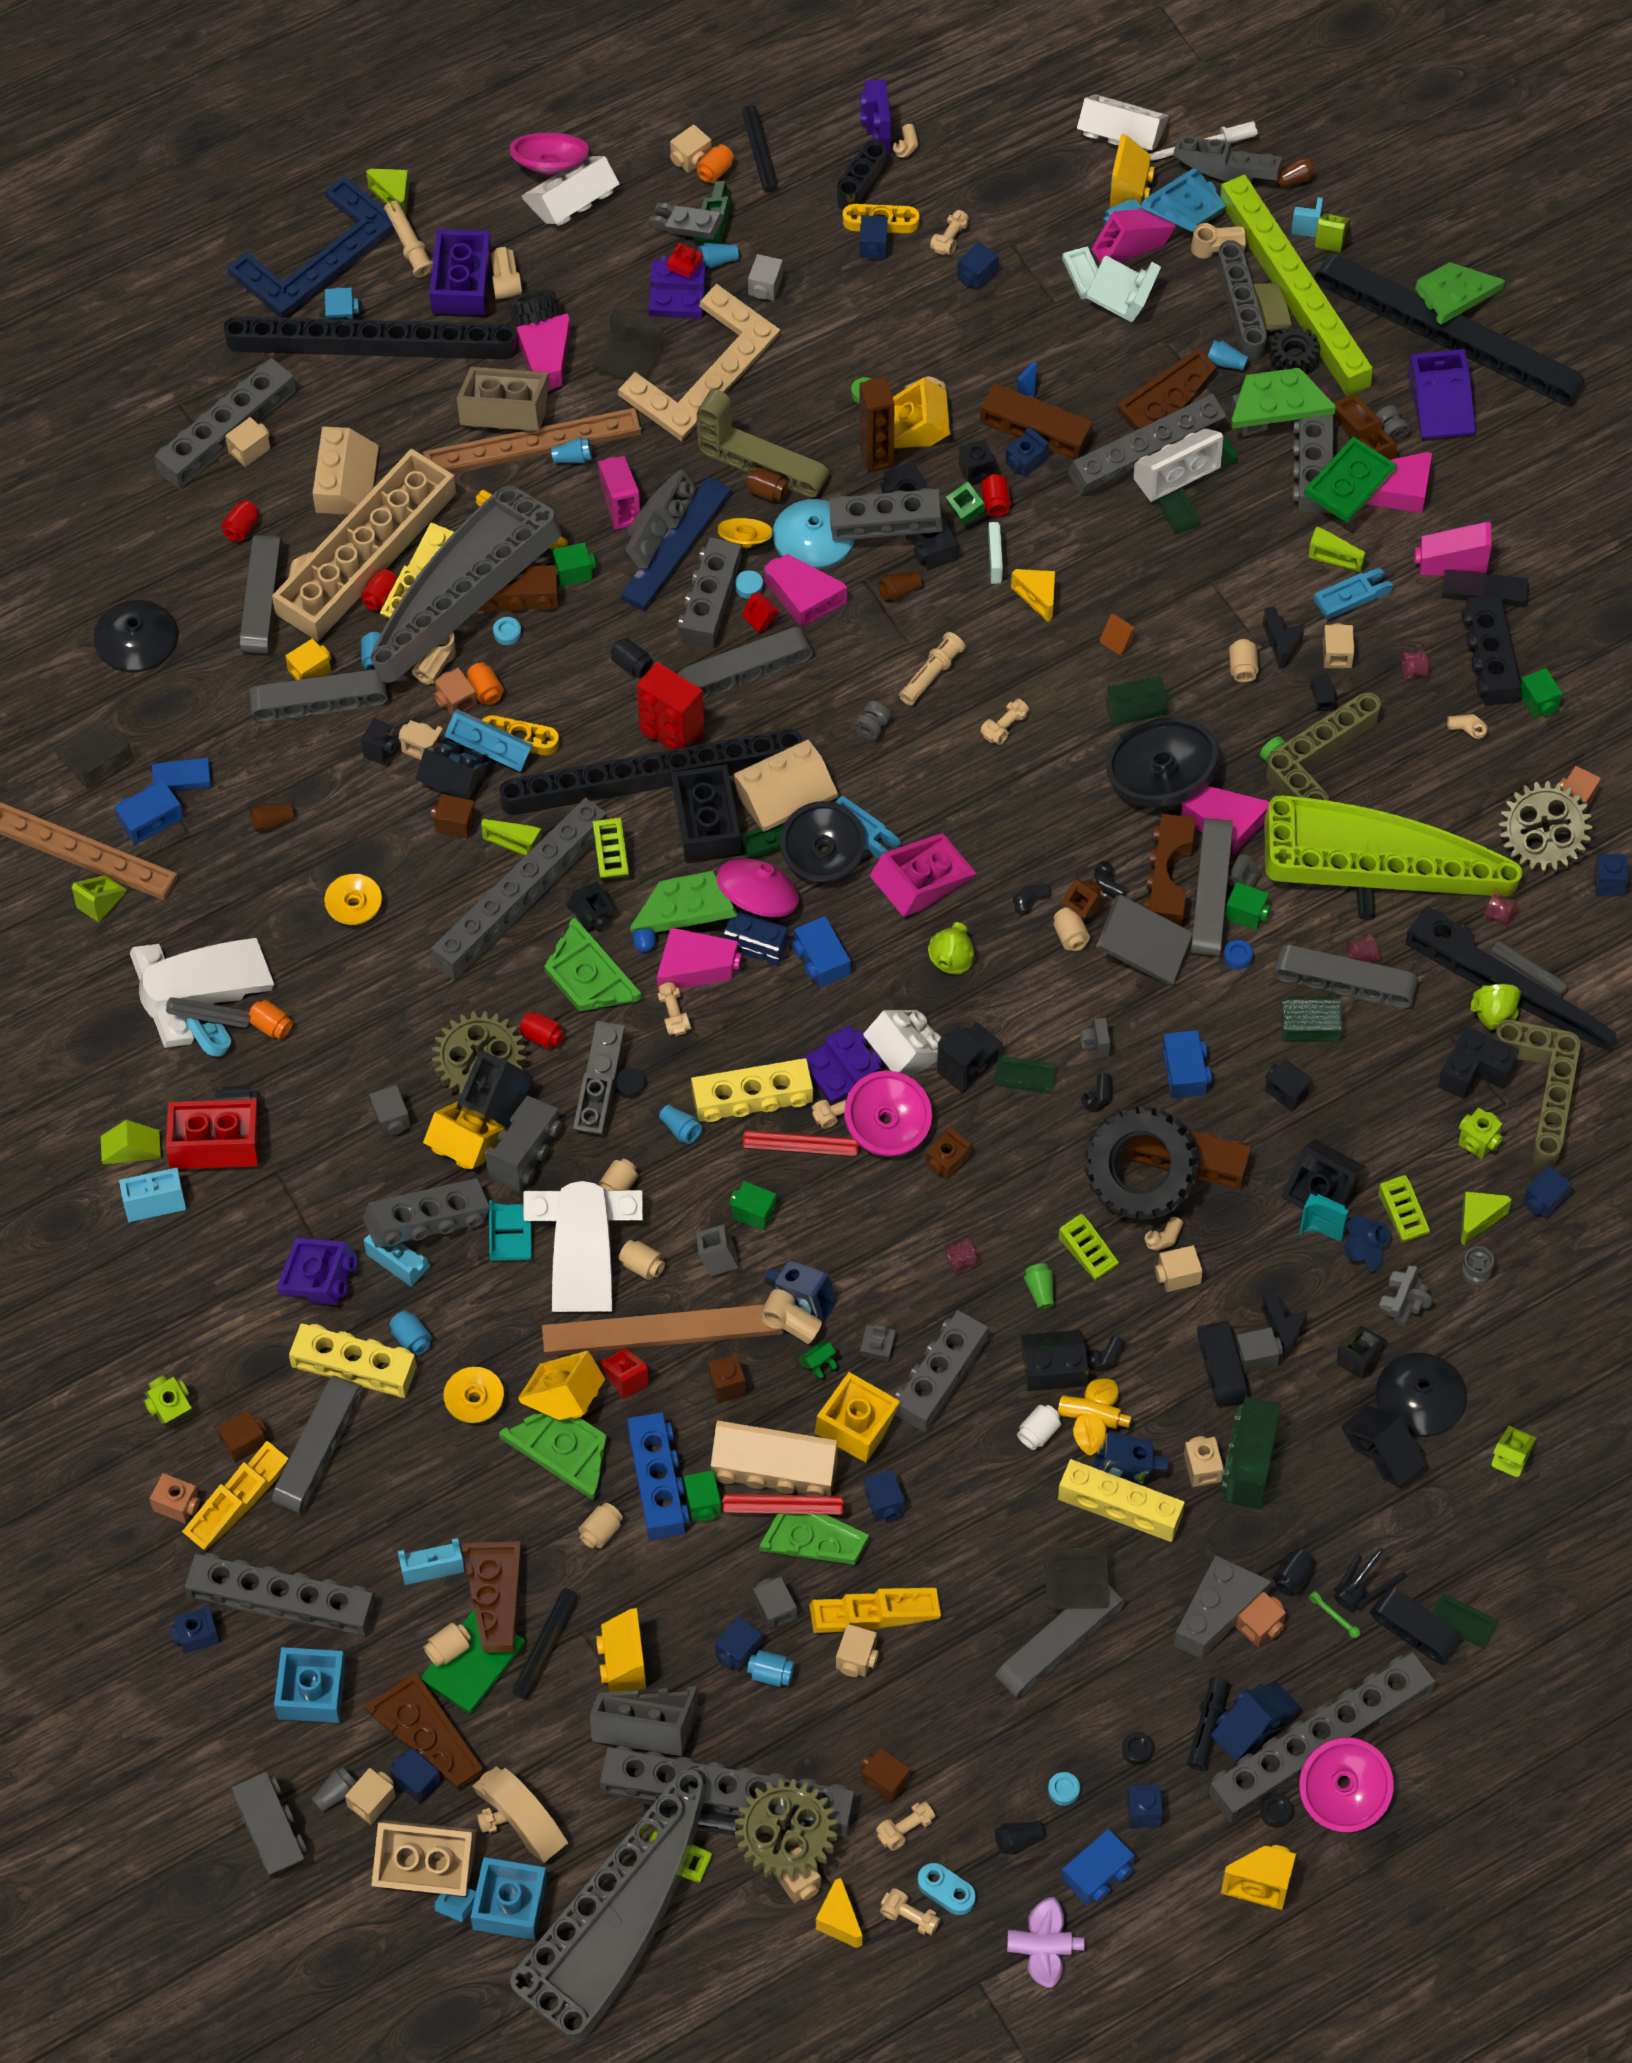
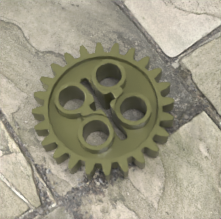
M1546 781L1544 788H1540L1538 782H1535L1534 790L1532 791L1526 785L1523 786V796L1515 792L1514 798L1516 802H1506L1510 812H1501V816L1507 820L1499 823L1501 829L1507 830L1500 834L1501 840H1509L1504 845L1505 851L1514 849L1510 855L1511 859L1514 860L1520 856V866L1523 867L1529 862L1532 872L1539 865L1544 874L1547 866H1551L1556 873L1558 870L1557 864L1560 863L1567 869V860L1569 858L1577 862L1576 852H1586V848L1582 843L1591 842V838L1585 834L1593 831L1591 825L1585 824L1592 820L1591 814H1583L1588 809L1587 803L1578 805L1581 795L1578 794L1572 798V788L1569 787L1563 792L1561 791L1560 782L1556 785L1555 789L1551 788L1549 781ZM1554 805H1561L1565 809L1564 813L1559 816L1551 815L1549 810ZM1526 811H1532L1537 815L1536 819L1532 822L1523 821L1521 816ZM1565 820L1571 821V823L1568 825L1560 824L1563 823ZM1548 822L1550 826L1549 832H1544L1542 823ZM1522 830H1532L1527 834H1521ZM1560 832H1567L1571 835L1570 840L1566 843L1557 842L1555 837ZM1532 838H1538L1543 842L1542 846L1538 849L1529 848L1527 843Z
M473 1011L471 1019L468 1020L461 1014V1023L457 1024L455 1021L450 1020L451 1030L442 1027L443 1037L435 1038L436 1045L438 1046L432 1048L433 1056H435L432 1058L433 1067H437L435 1075L436 1077H441L442 1086L449 1085L451 1094L459 1090L461 1096L480 1050L491 1055L497 1051L506 1052L504 1055L496 1057L510 1062L523 1070L521 1066L526 1065V1057L523 1055L527 1053L526 1046L522 1045L524 1043L523 1036H517L518 1030L516 1026L509 1028L508 1019L499 1023L498 1014H495L492 1019H488L487 1011H484L482 1017L477 1018L476 1013ZM476 1035L483 1036V1038H482L481 1040H478V1041H473V1040H471V1038H472L473 1036H476ZM458 1056L465 1057V1059H464L463 1061H460V1062H455V1061H453V1059H454L455 1057H458Z
M779 1779L778 1788H773L770 1782H766V1792L763 1793L760 1789L755 1788L756 1799L748 1796L745 1798L749 1808L739 1807V1815L743 1818L735 1819V1826L741 1829L735 1832V1839L741 1841L738 1844V1851H747L744 1855L745 1863L755 1860L753 1863L754 1872L764 1867L765 1878L770 1876L773 1871L776 1872L777 1881L781 1880L784 1873L788 1874V1878L792 1882L796 1872H799L804 1879L806 1878V1869L808 1867L815 1873L818 1871L816 1861L824 1864L827 1863V1857L824 1852H834V1846L830 1843L837 1841V1833L831 1831L837 1828V1820H831L835 1816L834 1809H825L828 1806L827 1797L818 1800L819 1789L808 1793L807 1782L800 1789L796 1788L795 1779H792L789 1787H785L782 1779ZM777 1805L786 1808V1811L781 1815H774L770 1812L771 1808ZM794 1806H799L791 1820L792 1831H786L779 1853L773 1854V1851H775L781 1841V1830L787 1828ZM805 1817L815 1820V1823L810 1827H803L799 1824L800 1820ZM763 1833H769L773 1836V1839L768 1843H762L757 1840L758 1836ZM791 1845H798L803 1849L797 1855H791L786 1852L787 1848Z

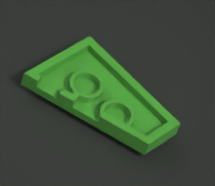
M778 1513L762 1540L759 1551L855 1565L869 1541V1535L826 1514Z

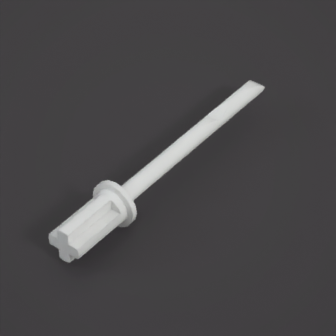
M1252 121L1230 128L1223 126L1221 127V134L1204 139H1219L1234 143L1255 137L1258 133L1255 122ZM1175 147L1150 153L1151 161L1174 155Z

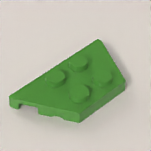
M1449 262L1417 281L1415 290L1425 300V304L1429 309H1435L1438 314L1436 320L1442 325L1503 290L1505 280Z
M1300 368L1250 374L1245 377L1232 417L1231 427L1234 429L1335 414V404Z
M708 871L659 881L632 923L630 930L633 933L641 929H650L656 933L670 930L671 928L676 929L737 917V912L730 900L719 889L714 872Z
M575 917L571 919L565 936L560 938L556 945L555 953L549 957L544 966L545 973L579 1012L641 1000V992Z
M544 1413L531 1415L523 1419L524 1423L509 1430L506 1427L499 1432L500 1439L593 1500L596 1497L607 1441L604 1433L580 1417L557 1420Z

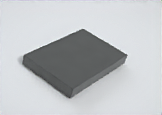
M1118 895L1115 897L1096 948L1167 985H1171L1174 983L1193 933L1132 900Z

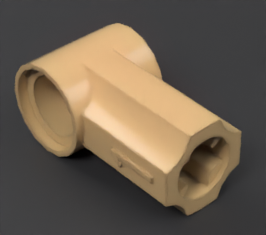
M1209 223L1199 224L1194 229L1191 251L1198 258H1209L1214 252H1219L1220 245L1227 240L1237 241L1245 250V230L1242 226L1215 228Z
M506 247L496 248L494 252L490 253L494 274L492 279L495 299L513 298L517 295H522L519 272H516L513 250H509Z
M453 632L416 663L412 669V674L419 682L426 685L434 684L445 665L455 658L456 647Z
M780 1289L773 1290L759 1315L760 1320L767 1327L772 1329L783 1328L809 1344L819 1331L822 1321L795 1305V1299L790 1293Z

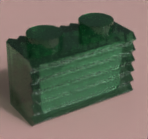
M1157 676V678L1136 680L1135 683L1131 681L1129 684L1125 682L1124 685L1120 683L1118 686L1114 684L1113 687L1109 685L1107 688L1106 709L1111 725L1166 715L1168 697L1162 677Z
M1291 996L1288 999H1282V1041L1339 1042L1342 1033L1341 999H1333L1331 996H1320L1317 999Z

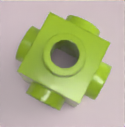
M1478 1107L1472 1116L1467 1114L1460 1123L1459 1129L1461 1134L1458 1145L1483 1160L1489 1151H1494L1502 1141L1503 1136L1500 1133L1503 1123L1493 1113L1485 1112Z
M163 1375L148 1383L151 1389L144 1392L147 1399L143 1400L151 1416L155 1414L158 1416L161 1424L167 1423L191 1409L186 1399L189 1396V1392L181 1379L178 1381L174 1377L166 1379ZM164 1393H167L170 1396V1401L168 1403L164 1402L163 1400Z

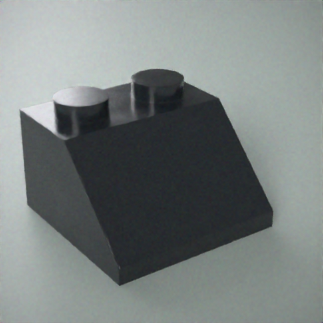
M1314 1139L1304 1146L1281 1197L1304 1209L1310 1194L1315 1196L1319 1194L1346 1206L1355 1192L1366 1166Z
M1080 1330L1021 1335L1027 1392L1087 1386L1088 1364L1085 1343Z

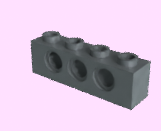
M1333 415L1294 420L1293 434H1298V440L1294 439L1293 456H1298V462L1293 463V478H1298V485H1293V501H1298V512L1331 513L1306 497L1304 489L1333 459Z
M923 488L918 491H894L884 494L868 493L862 496L843 495L837 498H829L830 527L833 541L943 531L939 489Z
M709 537L707 547L701 548L699 555L700 569L694 570L692 577L693 591L687 592L685 599L686 613L685 615H680L677 630L681 631L683 643L714 649L742 561V544Z
M475 1178L369 1202L363 1220L375 1248L381 1246L392 1247L407 1240L414 1239L418 1241L429 1235L438 1233L448 1234L455 1229L464 1227L475 1228L484 1223L490 1206L478 1179Z
M957 1310L952 1319L948 1317L944 1321L940 1329V1337L937 1341L932 1340L924 1354L926 1358L921 1365L917 1363L913 1367L909 1375V1383L905 1388L900 1387L894 1397L900 1401L895 1416L925 1433L988 1340V1326ZM950 1344H959L961 1348L953 1350L948 1346ZM935 1367H943L946 1369V1371L942 1373L934 1372L932 1369ZM920 1390H927L931 1394H929L928 1396H920L917 1394V1392Z

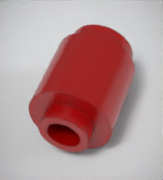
M998 474L987 476L981 482L985 510L990 516H1003L1009 512V507L1011 506L1008 481L1005 477Z
M246 500L235 504L221 523L224 535L232 541L244 540L258 521V508Z
M381 569L379 572L374 573L361 592L363 604L373 611L382 610L398 579L397 576L387 569Z
M528 1012L524 1016L519 1028L520 1033L524 1034V1038L548 1050H551L554 1046L558 1047L565 1034L562 1031L563 1025L539 1012Z

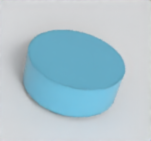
M750 570L741 572L735 580L737 594L743 598L750 599L752 594L761 593L763 590V579L760 574Z
M512 617L500 618L493 626L494 638L502 645L515 644L521 637L520 623Z
M1060 1772L1050 1779L1048 1793L1053 1802L1065 1806L1077 1800L1080 1784L1073 1774Z

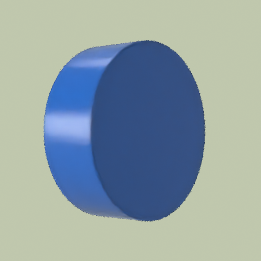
M1233 940L1226 945L1224 961L1227 966L1235 970H1242L1251 964L1253 950L1247 942Z

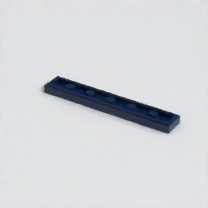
M707 477L693 496L677 528H671L667 531L648 568L638 570L621 593V600L643 611L647 609L731 495L730 487Z

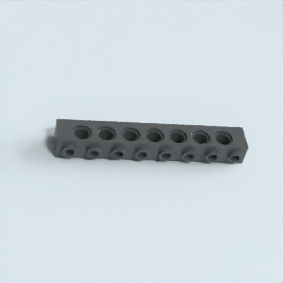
M585 797L431 947L434 966L454 981L463 974L595 844L593 821L607 819V813ZM608 829L600 830V835H604Z
M1413 1652L1406 1657H1403V1655L1396 1657L1388 1664L1386 1670L1380 1674L1377 1671L1373 1672L1364 1679L1363 1685L1357 1689L1349 1688L1345 1690L1334 1704L1330 1706L1324 1704L1306 1722L1300 1720L1294 1723L1288 1729V1733L1280 1739L1278 1737L1271 1738L1262 1746L1263 1750L1255 1755L1252 1753L1245 1755L1237 1762V1766L1229 1772L1225 1769L1217 1773L1211 1780L1209 1795L1228 1821L1233 1823L1262 1804L1268 1796L1279 1793L1299 1780L1305 1760L1319 1745L1340 1737L1362 1739L1431 1694L1435 1680ZM1397 1682L1402 1685L1403 1689L1393 1690L1388 1684ZM1372 1698L1377 1701L1378 1705L1371 1707L1366 1705L1363 1700ZM1343 1714L1349 1715L1353 1721L1344 1723L1339 1720L1338 1716ZM1315 1731H1323L1328 1735V1738L1318 1739L1313 1733ZM1297 1747L1303 1754L1294 1756L1288 1752V1749ZM1269 1763L1275 1765L1278 1770L1267 1772L1262 1766ZM1247 1780L1252 1784V1787L1243 1789L1237 1785V1782Z
M617 1746L616 1748L607 1747L600 1779V1788L603 1794L655 1803L671 1783L661 1782L658 1779L661 1775L671 1774L675 1779L684 1770H694L700 1774L706 1787L702 1811L738 1815V1818H743L739 1815V1807L749 1808L745 1798L747 1796L753 1798L751 1793L755 1791V1788L766 1792V1782H770L773 1788H778L779 1779L783 1780L785 1787H789L792 1780L777 1773H771L769 1776L761 1775L749 1768L733 1770L726 1768L720 1763L710 1762L705 1765L695 1763L693 1759L687 1757L671 1759L664 1757L663 1754L649 1751L643 1754L634 1752L629 1747ZM638 1768L643 1771V1774L639 1777H631L628 1775V1772ZM811 1779L796 1781V1788L799 1789L807 1782L808 1793L819 1789L818 1800L828 1798V1807L826 1809L833 1808L835 1816L831 1820H837V1828L831 1831L837 1833L838 1836L847 1837L854 1805V1791L839 1784H833L830 1787L818 1785L816 1781ZM687 1782L683 1787V1792L692 1793L697 1788L691 1787L689 1785L690 1782ZM724 1785H732L736 1788L734 1792L729 1794L720 1791V1788ZM777 1805L772 1807L770 1812L774 1815H781L786 1811V1808ZM794 1806L791 1812L790 1820L788 1822V1827H791V1820L794 1817L796 1811L799 1809V1806ZM805 1817L800 1820L799 1824L803 1827H810L815 1823V1820Z

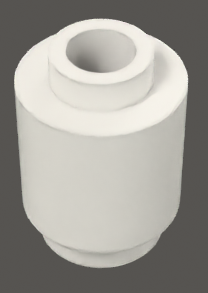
M1038 1405L1020 1425V1431L1017 1433L1018 1438L1025 1446L1032 1450H1035L1038 1446L1042 1447L1061 1426L1059 1413L1049 1405Z

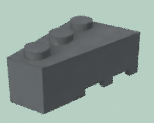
M526 1096L511 1117L510 1122L512 1124L508 1131L501 1130L498 1139L501 1141L495 1149L489 1147L485 1152L489 1180L521 1193L525 1184L529 1185L533 1180L536 1164L539 1160H544L549 1149L548 1143L550 1139L558 1135L562 1126L558 1108L530 1096Z
M1215 1555L1176 1631L1174 1646L1203 1659L1229 1634V1631L1237 1624L1238 1615L1262 1592L1269 1596L1272 1581Z
M697 1686L687 1687L686 1692L668 1693V1688L658 1689L656 1694L638 1695V1690L598 1693L590 1713L592 1741L682 1756L699 1713Z
M264 1772L231 1787L230 1793L239 1807L241 1817L249 1830L268 1876L303 1861L302 1853L306 1852L307 1849L301 1835L294 1836L289 1824L293 1823L294 1819L287 1805L281 1807L277 1795L282 1792L275 1776L269 1778L267 1772Z

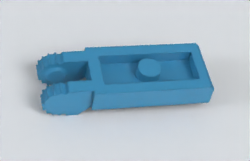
M1377 568L1365 574L1360 573L1314 594L1313 600L1325 618L1329 620L1375 598L1379 599L1389 594L1394 587L1390 581L1371 586L1380 581L1385 575L1381 568Z
M841 796L835 802L845 806L858 817L865 833V849H869L875 857L880 859L883 853L888 852L887 849L877 842L879 838L893 849L901 846V841L896 835L887 830L884 824L844 796Z

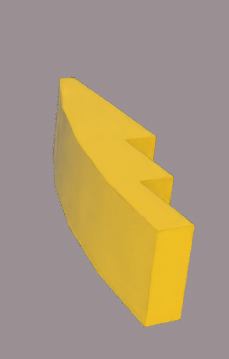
M266 1441L248 1464L243 1462L225 1486L219 1485L182 1532L204 1551L208 1550L272 1486L283 1473L289 1458L273 1444Z
M936 1588L878 1589L875 1594H845L842 1599L812 1600L809 1604L814 1633L845 1632L847 1624L869 1630L908 1625L941 1617Z

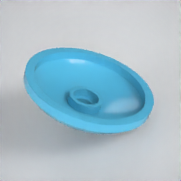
M821 499L802 500L788 506L780 513L773 528L774 546L781 557L789 554L818 570L833 567L843 561L851 552L855 539L833 541L830 527L829 501Z

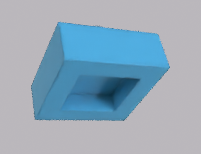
M468 1888L466 1896L440 1894L435 1901V1911L463 1922L473 1908L476 1891Z

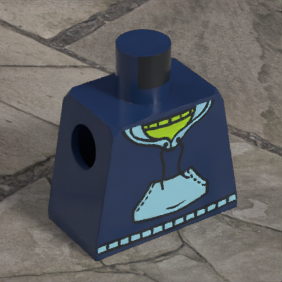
M789 1261L782 1271L771 1267L765 1276L766 1284L775 1287V1289L790 1293L795 1299V1305L821 1320L822 1325L837 1304L829 1274Z
M1107 1432L1095 1454L1094 1468L1139 1485H1144L1150 1473L1166 1475L1168 1457L1153 1455V1442L1149 1440Z

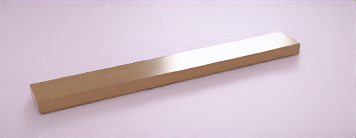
M635 408L544 426L540 427L539 431H520L423 451V455L451 474L551 454L552 447L560 446L579 437H582V439L589 438L590 444L594 445L641 435V427Z
M0 802V834L102 876L106 875L112 880L164 901L178 880V875L175 872Z
M764 1305L548 1324L542 1325L544 1356L577 1354L584 1351L599 1352L621 1350L624 1348L631 1349L782 1335L783 1328L772 1329L763 1324L759 1315Z

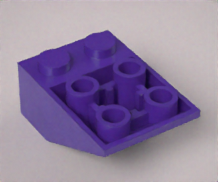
M1465 350L1411 354L1408 377L1421 439L1475 434L1470 375Z

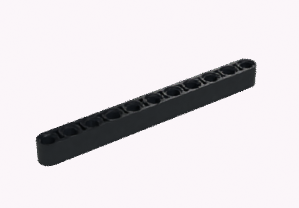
M1328 255L1314 275L1315 281L1322 288L1449 350L1464 349L1466 358L1560 404H1571L1585 383L1583 376L1576 370L1461 314L1441 325L1436 320L1438 314L1435 309H1429L1425 304V300L1419 294L1339 255Z
M236 316L227 319L223 325L227 347L234 352L502 360L510 359L517 353L516 331L508 324Z
M783 729L505 780L499 787L501 808L509 815H518L579 804L585 797L590 801L667 788L672 787L671 772L727 764L729 776H733L745 768L789 749L786 746H795L802 743V736L797 730Z

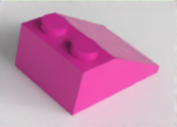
M940 833L883 853L869 876L901 915L905 917L929 907L974 878L977 873L947 837Z

